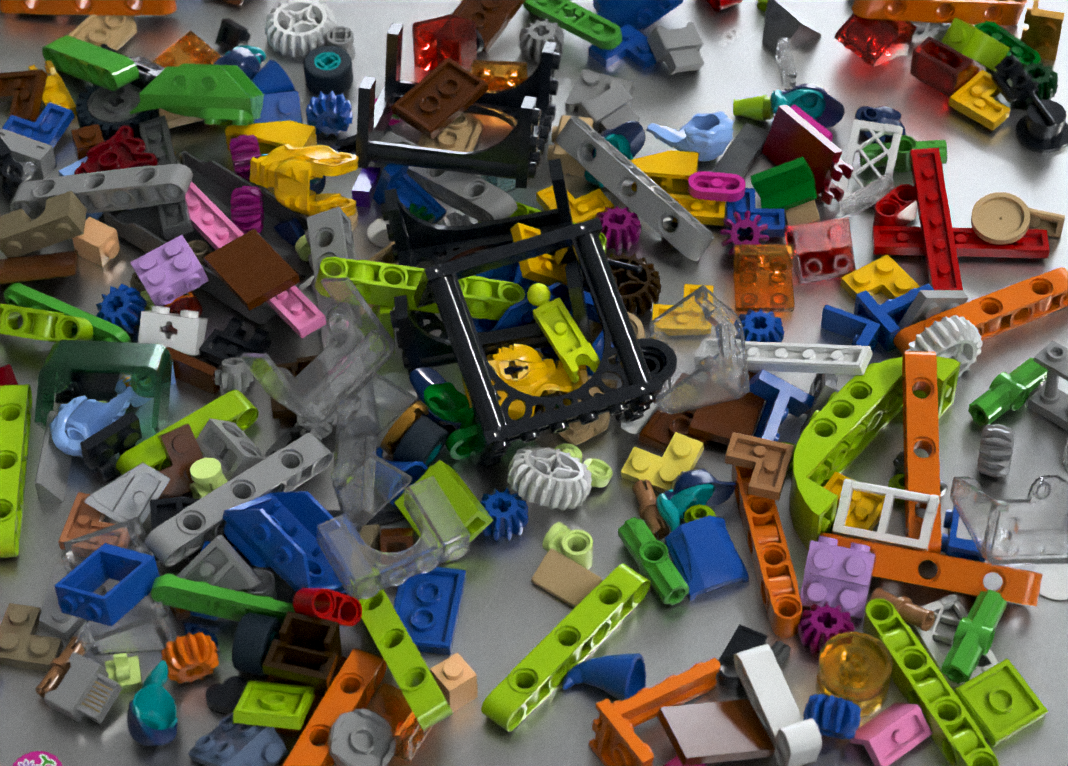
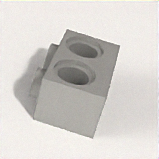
M210 418L196 439L200 450L207 458L217 459L221 463L222 473L228 481L267 458L234 422Z

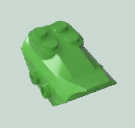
M182 63L179 67L167 66L139 93L140 102L130 111V114L160 108L178 115L203 118L204 124H221V122L232 120V125L245 126L254 123L255 119L260 118L264 94L237 65Z

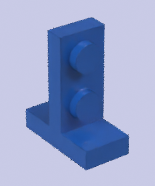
M388 164L384 167L373 196L375 202L381 206V203H385L384 190L396 188L399 200L407 210H409L410 204H415L418 209L421 206H425L428 208L427 214L433 213L436 217L432 222L433 224H436L445 217L447 210L407 174L409 166Z
M929 283L919 288H913L906 294L889 299L881 305L866 290L856 294L854 315L880 324L878 343L887 353L897 348L893 340L900 331L898 324L919 291L934 290Z
M761 369L749 380L746 390L767 401L754 437L778 442L780 434L777 433L779 425L785 421L788 413L799 418L812 407L815 397Z

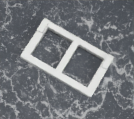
M845 478L832 532L838 535L928 551L940 496L863 483ZM853 490L885 496L877 532L845 526ZM895 498L927 504L919 540L886 534Z

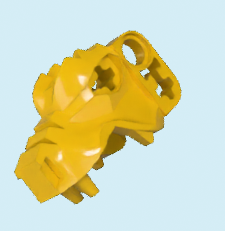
M284 144L275 148L268 155L258 159L255 157L250 159V182L265 187L281 205L289 210L312 216L340 207L346 216L349 217L356 214L355 200L341 197L340 193L316 194L315 191L310 190V180L317 177L323 178V176H340L358 169L357 162L359 157L345 152L338 153L326 145L292 147L289 144Z
M513 344L509 345L508 348H498L497 354L487 355L490 366L505 383L528 395L538 397L555 393L564 395L578 389L588 381L586 365L578 367L579 381L574 383L564 370L560 360H557L555 363L553 359L542 360L539 353L527 345ZM508 367L521 368V370L515 371L512 374L505 375L504 369ZM462 377V382H463V387H464V393H465V396L467 397V399H468V401H469V405H470V408H471V407H472V404H471L470 396H469L468 390H467V388H466L464 379H463V377ZM498 391L497 394L501 397V400L498 402L501 406L508 396L505 392ZM564 399L563 404L565 406L571 405V401ZM516 400L509 405L508 415L512 420H517L524 416L525 405L522 401ZM536 406L532 407L531 417H533Z

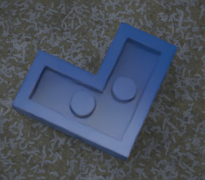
M629 23L620 28L623 39L616 48L606 50L593 44L588 47V55L605 68L610 67L625 57H628L644 70L657 63L647 42L648 37Z
M49 102L35 123L11 115L2 129L51 145L54 148L75 116L72 110Z
M745 188V195L742 199L735 202H726V216L733 223H736L733 217L735 212H738L741 220H744L745 211H750V221H753L755 216L760 215L761 219L756 225L758 227L763 224L768 225V229L760 232V234L768 235L769 237H785L784 209L756 208L754 188ZM747 228L745 231H737V234H740L739 237H749L751 233Z

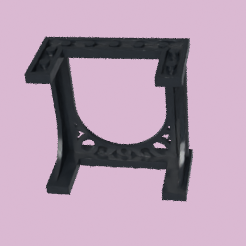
M392 23L387 32L385 85L376 103V78L364 76L358 90L356 156L359 157L357 162L358 168L367 169L371 161L515 179L516 188L527 189L529 180L535 179L536 168L539 167L540 157L543 155L548 134L552 129V121H555L556 105L552 104V96L557 95L559 80L554 79V71L559 70L561 57L560 53H556L557 43L545 42L540 63L527 79L508 89L487 91L463 112L497 117L513 127L509 135L487 149L474 152L451 151L380 142L393 115L391 106L419 83L401 80L403 24Z
M560 158L548 160L557 209L470 225L443 226L429 223L410 213L399 200L396 188L384 190L385 203H381L383 220H389L390 223L386 224L389 241H395V244H392L395 262L399 261L398 265L417 267L418 263L428 261L436 266L456 260L475 251L507 245L514 242L510 229L517 223L540 229L541 234L573 225ZM578 260L567 263V266H565L568 291L574 315L572 318L587 342H590L592 345L581 269ZM406 295L394 297L395 310L390 311L393 329H399V331H396L398 348L405 349V351H402L404 368L410 369L412 372L421 367L433 368L457 363L443 321L435 313L410 310ZM424 320H430V323L425 325ZM537 323L496 331L477 332L486 358L487 355L497 354L498 348H508L509 345L523 344L533 349L551 346ZM434 330L442 331L439 337L430 334V332Z
M599 217L424 269L413 298L417 308L436 303L474 412L478 439L476 446L470 454L474 466L483 464L484 468L500 463L501 458L506 455L512 442L521 439L523 443L532 442L541 437L540 433L551 430L552 434H557L569 429V424L580 421L581 425H585L598 420V415L607 412L611 416L614 415L616 421L626 419L627 422L638 420L644 417L643 413L650 409V405L657 400L656 397L663 390L660 378L652 379L599 239L603 229ZM556 251L554 256L558 266L578 260L603 328L604 349L596 372L584 385L564 395L538 397L512 388L492 369L485 356L458 280ZM615 355L616 364L620 363L621 367L609 364L608 359ZM606 372L617 375L621 379L622 386L617 389L606 386L601 379V375ZM597 387L602 393H595L591 396L589 389ZM498 391H503L508 396L501 406L498 402L501 400V397L497 394ZM569 399L571 405L565 406L563 400ZM516 400H520L525 405L524 416L519 420H512L508 415L509 405ZM541 405L544 408L543 413L540 410L531 417L533 406Z

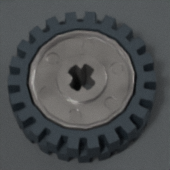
M137 80L116 91H111L96 84H93V87L87 85L84 88L85 92H80L79 99L76 101L79 127L99 124L104 141L113 137L117 130L124 125L132 128L134 138L141 139L138 124L160 117L159 109L130 114V111L140 102L139 93L147 86Z

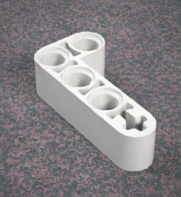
M763 644L735 653L734 664L752 707L776 748L773 755L778 765L802 766L816 761L822 747V738L818 726L811 718L803 720L769 645Z

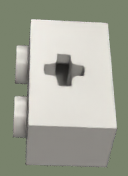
M152 306V310L141 311L137 347L161 351L171 347L184 354L200 355L199 348L205 342L208 318L198 317L199 312L191 310H181L180 314L169 313L170 308L163 306ZM170 325H172L173 328L178 329L177 334H173L172 331H168Z

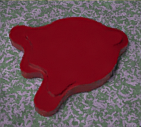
M124 125L117 130L113 137L92 147L86 153L88 159L85 163H81L75 170L74 175L141 166H157L158 160L155 154L143 152L146 149L145 142L142 139L134 138L132 128Z

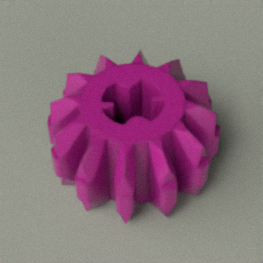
M241 135L238 138L231 139L229 143L235 174L250 182V159L253 157L258 159L261 157L258 140L254 135Z
M251 186L235 188L231 193L230 200L232 222L244 234L253 229L260 233L264 228L265 221L264 201L259 187Z
M616 205L615 209L605 207L603 212H597L595 218L599 217L603 227L601 232L606 236V251L609 249H615L616 253H618L619 249L629 251L631 246L637 245L642 225L637 214L630 212L629 207L619 209L618 205Z
M745 211L744 220H741L740 214L735 212L733 217L736 223L729 219L724 221V224L731 230H720V235L729 236V239L721 242L722 247L732 244L733 247L728 252L730 256L735 253L736 249L740 250L739 260H744L745 251H748L750 258L754 259L756 253L753 247L763 252L765 247L758 241H769L768 235L760 234V232L768 229V225L763 224L759 227L756 225L761 219L760 215L755 216L754 220L750 221V211ZM749 229L751 231L749 237H752V240L739 241L740 234H737V231Z
M826 601L823 607L813 603L810 610H804L801 621L798 624V633L801 637L802 647H810L812 655L818 651L822 652L824 658H826L829 652L839 656L842 649H848L851 644V637L854 635V626L851 622L850 612H842L840 604L832 608Z

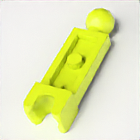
M542 283L533 284L527 291L528 301L533 306L538 307L532 310L533 317L562 362L563 368L571 381L574 383L579 381L577 373L580 365H587L595 373L600 364V359L590 342H587L560 297L549 301L551 298L550 289Z

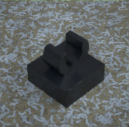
M229 18L222 19L215 44L227 51H232L237 46L248 45L251 34L248 33L249 29Z

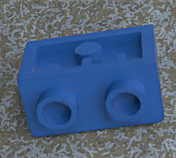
M299 91L264 94L260 118L255 119L252 124L288 120L303 124Z

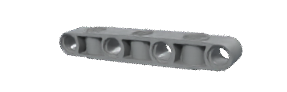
M571 116L556 138L557 144L684 256L693 261H698L714 239L712 232L586 122ZM593 147L596 149L595 158L592 157ZM633 182H635L637 186L635 194L632 192ZM674 217L677 219L678 227L676 230H674L672 226V221Z
M387 132L380 140V142L419 146L392 132ZM374 162L382 169L388 165L387 163ZM408 167L407 174L429 195L481 222L509 218L518 209L515 200L507 192L474 174Z
M167 164L26 181L19 184L9 209L10 212L23 209L31 219H36L44 211L46 199L69 191L75 194L86 207V213L90 214L177 203L184 200L192 181L193 173L185 165Z
M307 433L157 526L148 534L144 543L166 567H172L196 551L201 550L205 541L211 542L217 536L224 535L223 528L226 523L223 519L224 510L271 492H292L301 484L326 469L333 459V454L312 433Z

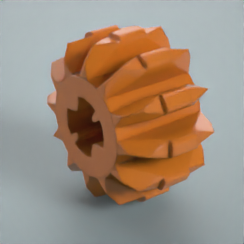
M188 632L186 636H177L175 641L167 642L166 648L161 651V660L166 661L168 666L169 680L176 681L178 684L186 681L192 683L197 679L203 680V676L212 674L214 668L219 665V656L215 642L212 641L211 636L204 635L203 632H198L194 635Z

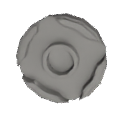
M355 709L352 712H345L338 717L329 730L327 743L329 753L338 766H386L394 756L396 747L395 735L393 737L390 730L391 726L387 720L376 712L366 709Z

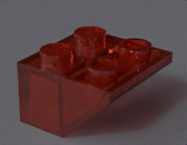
M853 13L835 33L834 38L842 43L846 49L851 50L862 58L866 64L874 67L906 54L917 26L910 21L867 19Z
M449 14L415 22L412 25L414 67L431 72L447 57L469 71L476 65L475 21Z
M929 36L913 49L910 75L950 97L981 70L986 71L987 67Z
M838 217L784 226L788 255L799 284L839 278L856 270L849 217Z

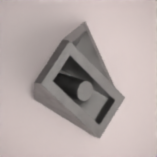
M768 0L762 44L775 56L780 58L821 38V33L804 18L778 0Z

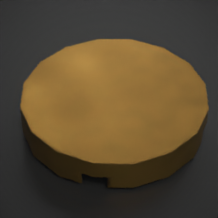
M421 400L412 404L389 429L380 444L381 449L388 455L394 454L396 450L394 447L399 444L412 424L422 417V413L425 415L429 414V407Z

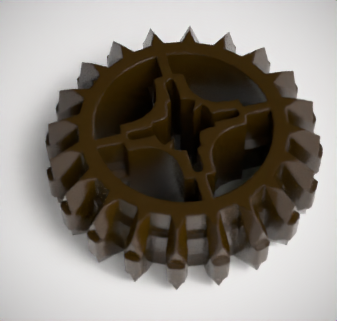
M623 251L621 256H615L611 252L607 259L635 266L641 265L643 268L642 272L637 274L635 271L610 265L627 312L640 318L644 317L645 312L652 313L653 304H658L661 293L659 272L655 271L654 264H647L645 257L637 259L635 253L631 256H626ZM583 279L584 291L590 293L585 279Z

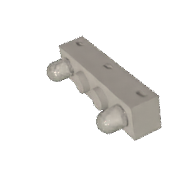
M0 128V137L12 151V157L23 166L24 176L20 177L18 173H16V176L23 182L29 181L32 177L42 180L46 179L56 167L53 146Z

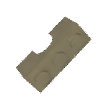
M69 191L46 199L44 211L34 220H31L23 209L0 216V250L7 258H15L84 234L87 209L75 194Z

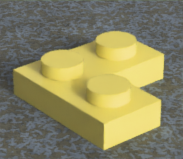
M675 432L662 457L634 446L621 470V477L635 483L642 480L645 487L644 481L649 480L652 483L653 490L660 493L671 489L675 478L681 472L694 469L704 450V443Z

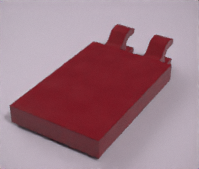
M787 104L779 106L762 153L777 166L804 157L814 174L816 199H821L827 205L832 203L833 198L837 202H841L845 192L833 184L831 180L839 182L842 175L850 179L854 170L850 164L840 159L843 151Z

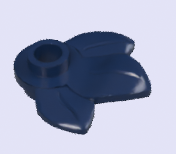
M862 106L855 113V119L901 126L903 127L902 135H906V130L899 121L902 115L893 108L887 106H879L877 108ZM863 131L867 140L873 137L870 132ZM885 134L879 139L884 143L885 137L893 138V136Z

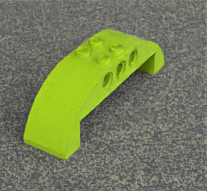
M903 356L885 360L866 368L864 375H855L839 392H833L822 410H816L813 413L809 424L803 430L797 442L793 458L789 510L793 527L808 551L810 541L818 542L820 532L832 534V526L835 522L838 496L825 489L824 486L835 471L842 474L903 408ZM936 356L939 420L954 403L961 363L955 359ZM921 390L913 391L917 398L927 397L926 393Z

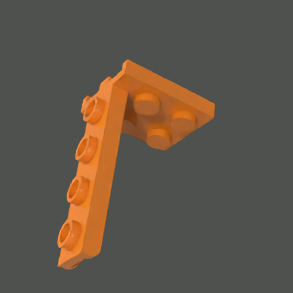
M716 657L704 663L699 662L692 666L690 670L677 676L671 675L662 683L651 688H643L634 696L623 701L611 703L607 698L596 703L595 708L599 712V718L593 720L592 730L596 735L594 739L589 741L590 748L605 766H652L654 760L653 752L648 744L643 743L639 739L633 728L657 717L660 707L682 705L714 690L717 683L715 679L716 674L721 666L720 662Z

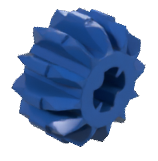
M333 90L329 95L320 92L319 98L311 97L310 104L306 108L307 124L315 126L316 135L323 132L326 138L332 133L338 137L340 131L348 130L349 124L353 120L350 100H345L343 93L335 96Z
M123 284L118 289L110 286V293L108 295L101 294L103 302L96 304L97 310H99L96 316L121 327L125 332L133 334L134 326H140L141 311H146L144 308L148 304L136 288H129Z
M762 308L758 312L749 309L746 315L740 314L733 329L735 341L782 343V340H784L781 318L775 317L773 311L764 313Z
M494 488L492 495L483 493L480 503L493 519L482 531L484 536L493 535L496 542L500 537H505L510 541L512 534L521 536L523 528L527 527L529 521L526 501L522 500L518 493L511 494L508 488L504 492H498Z
M821 693L809 697L803 716L804 720L811 718L815 721L821 736L849 740L854 738L859 728L861 708L852 701Z

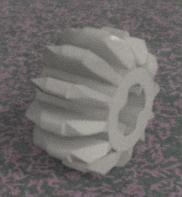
M536 19L534 24L526 23V27L521 29L519 47L521 53L526 55V59L534 58L536 63L540 61L545 42L557 43L556 53H563L564 33L557 23H549L548 19L544 22Z
M987 424L983 428L977 466L980 473L991 477H1006L1008 475L1015 437L1011 427H1005V425Z

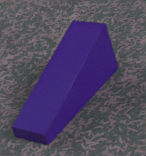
M370 166L367 169L362 168L351 190L352 199L356 201V207H371L381 168Z

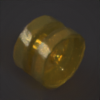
M852 631L838 634L829 639L820 650L815 688L817 695L822 693L852 701L861 708V718L869 717L882 708L888 697L893 664L889 649L879 639L867 633Z

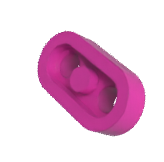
M699 171L693 173L688 180V192L697 199L735 202L742 199L745 195V180L737 174Z

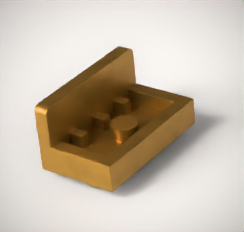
M1034 0L1032 8H1026L1024 23L1029 24L1028 28H1023L1021 41L1040 54L1041 59L1056 61L1065 13L1038 9L1039 0Z

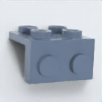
M233 713L224 716L220 720L219 725L208 735L199 738L195 746L188 752L191 760L207 766H277L290 754L274 727L233 723Z

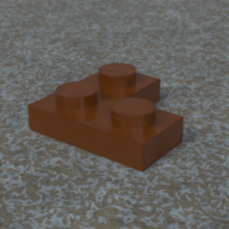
M42 69L0 73V102L12 101L8 119L11 115L35 123L48 76Z
M189 423L158 436L170 463L169 466L159 470V472L169 477L170 481L158 499L179 497L191 491L190 484L194 483L191 478L190 468L194 462L204 457Z

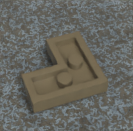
M9 603L0 625V665L48 672L51 661L60 656L63 649L61 638L35 635L40 623V607Z

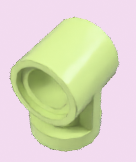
M202 458L194 462L190 468L191 478L194 483L190 484V490L195 499H201L228 482L222 473L221 463L217 459Z
M561 522L555 523L548 530L542 543L544 550L549 551L552 548L588 570L593 564V539L588 532L578 529L571 530Z

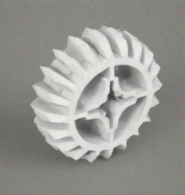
M287 0V3H278L277 8H271L270 14L266 15L264 29L269 46H272L275 52L280 51L282 56L291 54L292 58L302 56L304 59L305 55L313 49L328 46L327 32L337 27V21L335 20L333 10L329 9L327 4H320L319 0Z
M953 315L950 318L947 316L943 317L940 322L935 320L930 327H925L921 334H916V340L908 344L910 349L906 351H935L936 356L955 359L961 363L958 376L961 377V374L970 370L969 366L977 361L976 356L982 352L980 348L983 342L981 340L982 336L978 333L979 330L974 324L963 316Z
M534 445V447L525 446L524 449H518L516 454H514L508 466L507 482L511 484V489L519 492L518 495L520 497H526L529 502H535L540 507L547 506L551 510L558 508L561 511H565L566 508L575 509L576 506H582L591 489L592 473L586 469L587 465L580 463L579 458L570 456V453L561 452L559 448L556 450L549 446L541 447Z

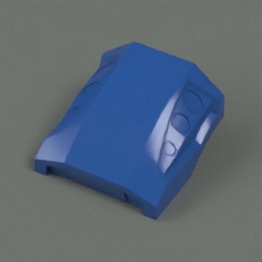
M709 515L679 525L665 537V545L667 546L671 561L689 586V594L687 596L690 601L696 599L698 595L740 581L742 583L749 582L747 569L731 541L723 518Z

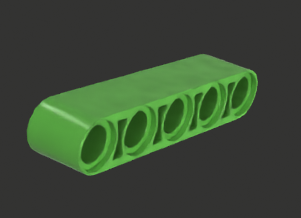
M68 35L42 48L45 61L51 60L56 70L111 91H116L139 78L137 66L129 57Z

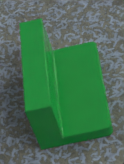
M804 157L751 175V184L761 199V208L787 210L817 198L814 174Z

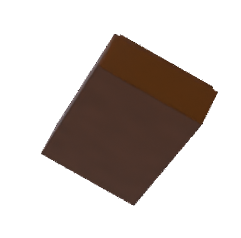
M167 347L161 353L173 362L175 378L213 395L220 390V385L215 384V370H218V368L171 347Z

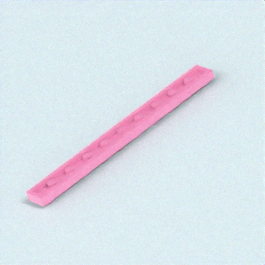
M191 181L185 197L192 226L217 250L244 235ZM295 285L266 301L301 338L327 324L325 315Z

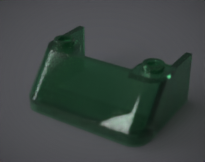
M60 340L52 346L39 372L34 422L45 430L48 413L53 411L54 396L68 387L71 372L131 375V387L138 396L154 398L151 428L156 433H159L167 428L172 355L166 347L160 344Z

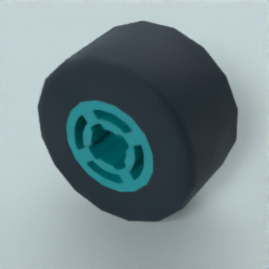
M322 46L313 49L306 55L303 61L305 84L311 92L319 95L320 92L329 95L333 90L335 96L351 87L353 83L352 59L347 51L340 47Z
M426 416L418 418L399 442L393 454V461H419L429 467L442 451L448 438V431Z
M247 613L242 617L237 626L232 646V662L237 671L260 676L269 675L264 673L263 663L273 639L280 640L281 622L276 617L255 613Z

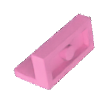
M896 702L856 731L854 738L849 739L852 744L864 745L874 766H889L933 733L918 704Z

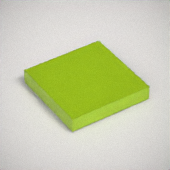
M1008 658L954 690V693L993 747L1041 719L1048 712Z
M248 681L233 712V723L300 730L313 702L314 688Z

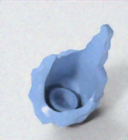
M722 111L707 114L698 113L687 124L682 126L679 131L667 126L660 127L654 123H651L646 131L653 133L655 139H659L664 144L674 147L678 151L699 153L698 161L705 162L714 160L725 152V149L733 139L732 134L734 130L732 126L734 121L729 119Z
M127 387L124 393L118 394L117 397L111 399L108 403L99 402L95 399L87 400V397L84 395L73 398L67 404H61L58 408L57 416L49 424L55 446L67 455L83 458L80 443L124 416L131 400L136 395L134 387Z

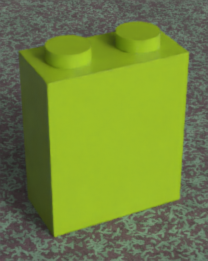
M441 460L430 466L425 471V474L412 486L408 487L402 493V496L394 502L430 552L446 563H449L493 521L492 517L458 473Z

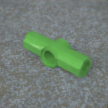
M901 135L894 171L901 173L911 171L910 149L939 148L941 163L946 164V140L916 141L908 135ZM892 142L883 143L887 150L891 148ZM871 143L862 149L870 161L884 152L878 143ZM860 154V166H863L867 162ZM886 156L873 164L874 167H887L888 157Z
M1030 357L1011 373H1000L992 381L989 390L969 404L968 412L971 414L973 421L980 426L991 424L1009 409L1012 411L1018 410L1026 402L1030 392L1046 381L1048 369L1034 362V358Z
M633 517L626 520L618 528V536L639 565V574L650 580L651 585L664 604H671L672 606L681 602L689 594V586L669 559L667 546L663 542L656 540L643 519Z
M992 590L981 591L967 618L963 617L960 620L953 638V645L941 668V672L947 676L948 680L958 684L969 681L981 656L987 655L995 636V628L1007 605V601L1001 597L1000 593Z

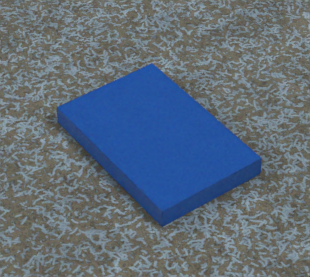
M416 564L412 568L401 569L393 607L419 652L451 655L466 581V570Z

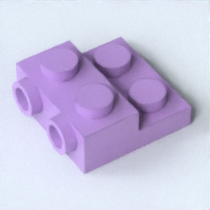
M183 235L130 262L155 306L170 304L180 296L199 288L209 281L203 267Z
M819 536L818 542L811 540L800 593L802 606L812 607L813 603L823 607L827 601L830 607L834 608L840 604L842 612H850V616L863 619L876 554L869 553L870 546L851 543L849 549L837 546L838 540L834 538Z

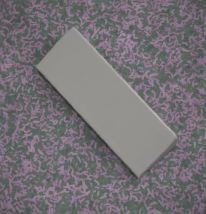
M55 411L48 413L35 478V487L40 503H62L64 501L72 455L63 453L55 446L52 440L49 424L57 416Z

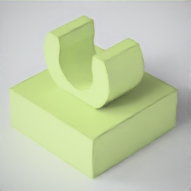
M127 653L113 655L114 660L105 661L106 671L109 674L108 678L117 682L122 687L120 694L139 691L142 688L138 656L128 657Z

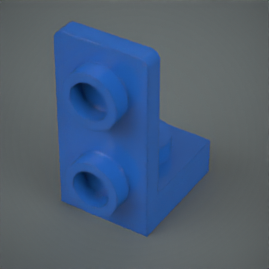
M829 305L824 306L821 328L852 339V345L870 346L873 353L878 344L879 323Z
M955 499L953 509H946L943 528H948L949 530L948 534H942L941 552L948 556L985 562L988 548L987 543L956 537L961 500Z

